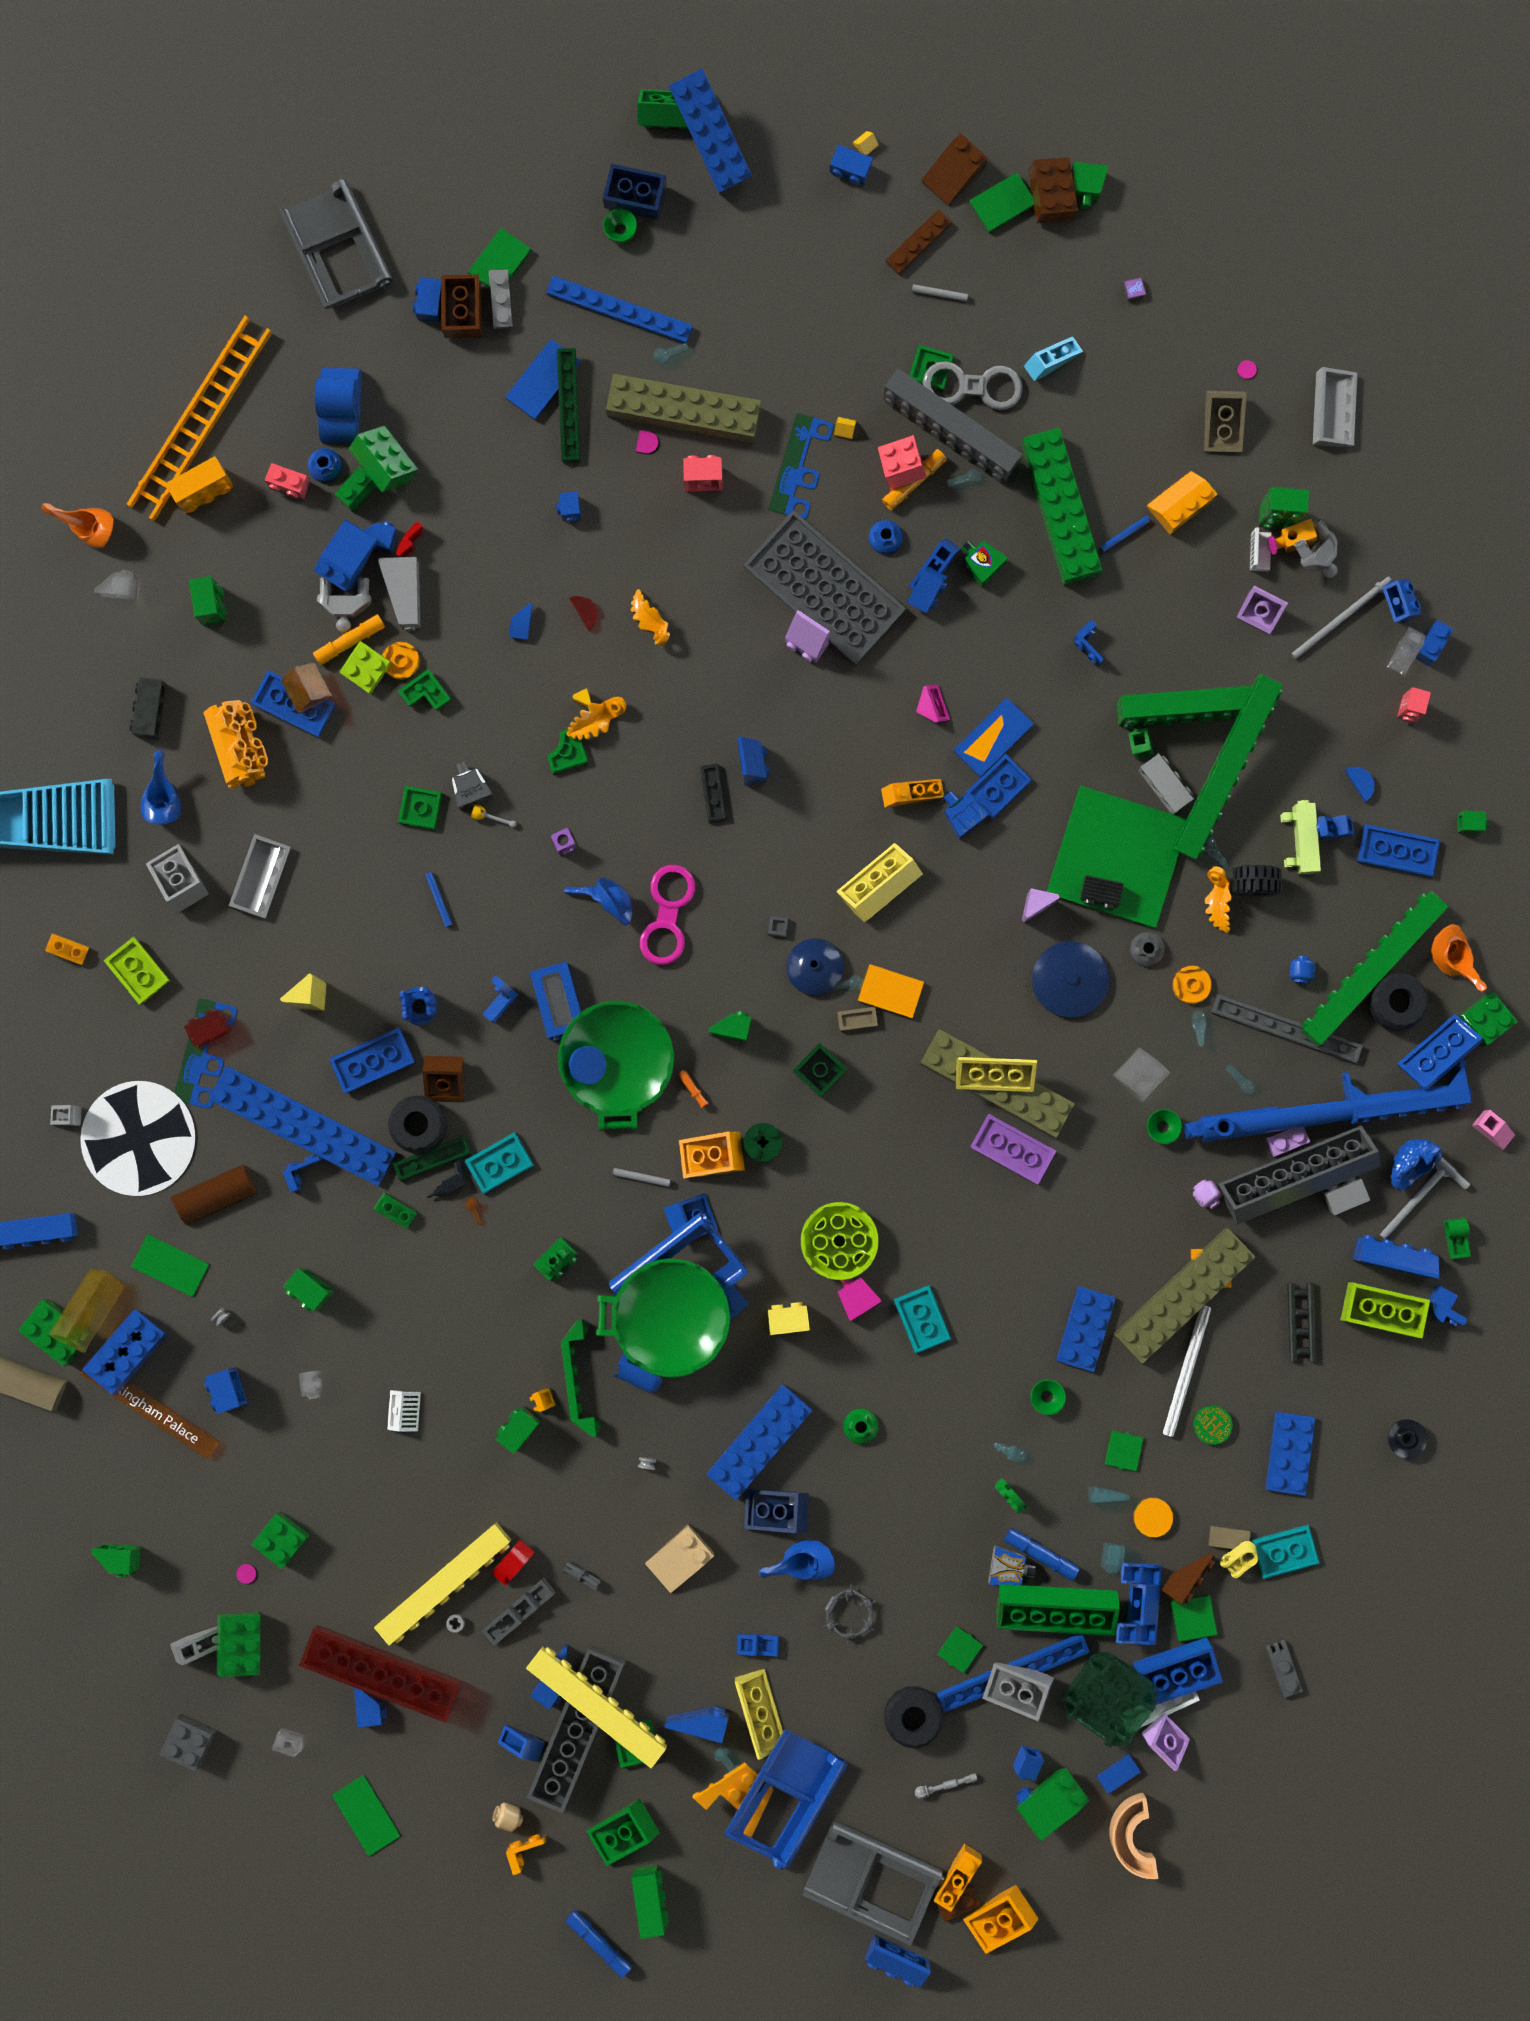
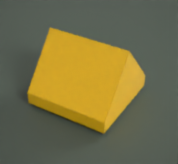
M866 131L853 142V145L859 152L868 155L879 146L874 133Z
M838 417L834 436L852 439L856 421Z
M586 688L574 694V702L588 708L589 703H591L588 689Z

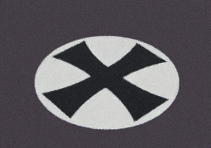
M148 1081L125 1082L104 1092L88 1110L81 1129L82 1154L90 1172L107 1188L130 1196L153 1194L174 1183L187 1168L195 1146L194 1123L186 1105L171 1090Z

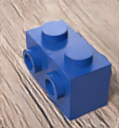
M1409 579L1396 580L1382 587L1394 623L1407 622L1422 615L1420 603L1416 600L1414 594V586Z

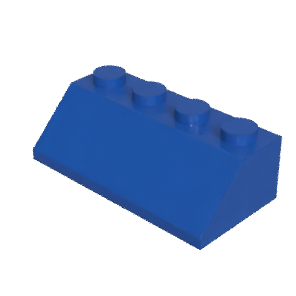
M1364 1235V1238H1357L1353 1256L1354 1261L1426 1278L1439 1279L1438 1255L1432 1254V1250L1421 1248V1251L1413 1250L1414 1246L1402 1244V1247L1394 1245V1241L1383 1239V1242L1375 1241L1376 1237Z
M1207 1638L1132 1662L1148 1708L1223 1682L1213 1648Z

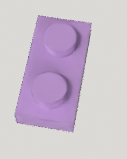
M1304 1127L1286 1130L1266 1138L1273 1157L1310 1142Z

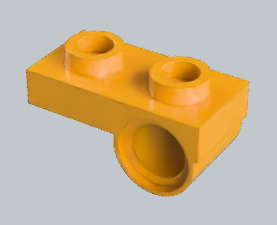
M52 933L45 951L82 965L89 947Z

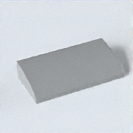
M1322 367L1316 372L1313 445L1330 447L1354 446L1357 372Z
M254 834L228 907L266 918L291 847Z

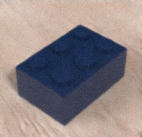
M611 164L603 195L604 208L611 210L622 208L634 215L659 220L667 186L666 175Z

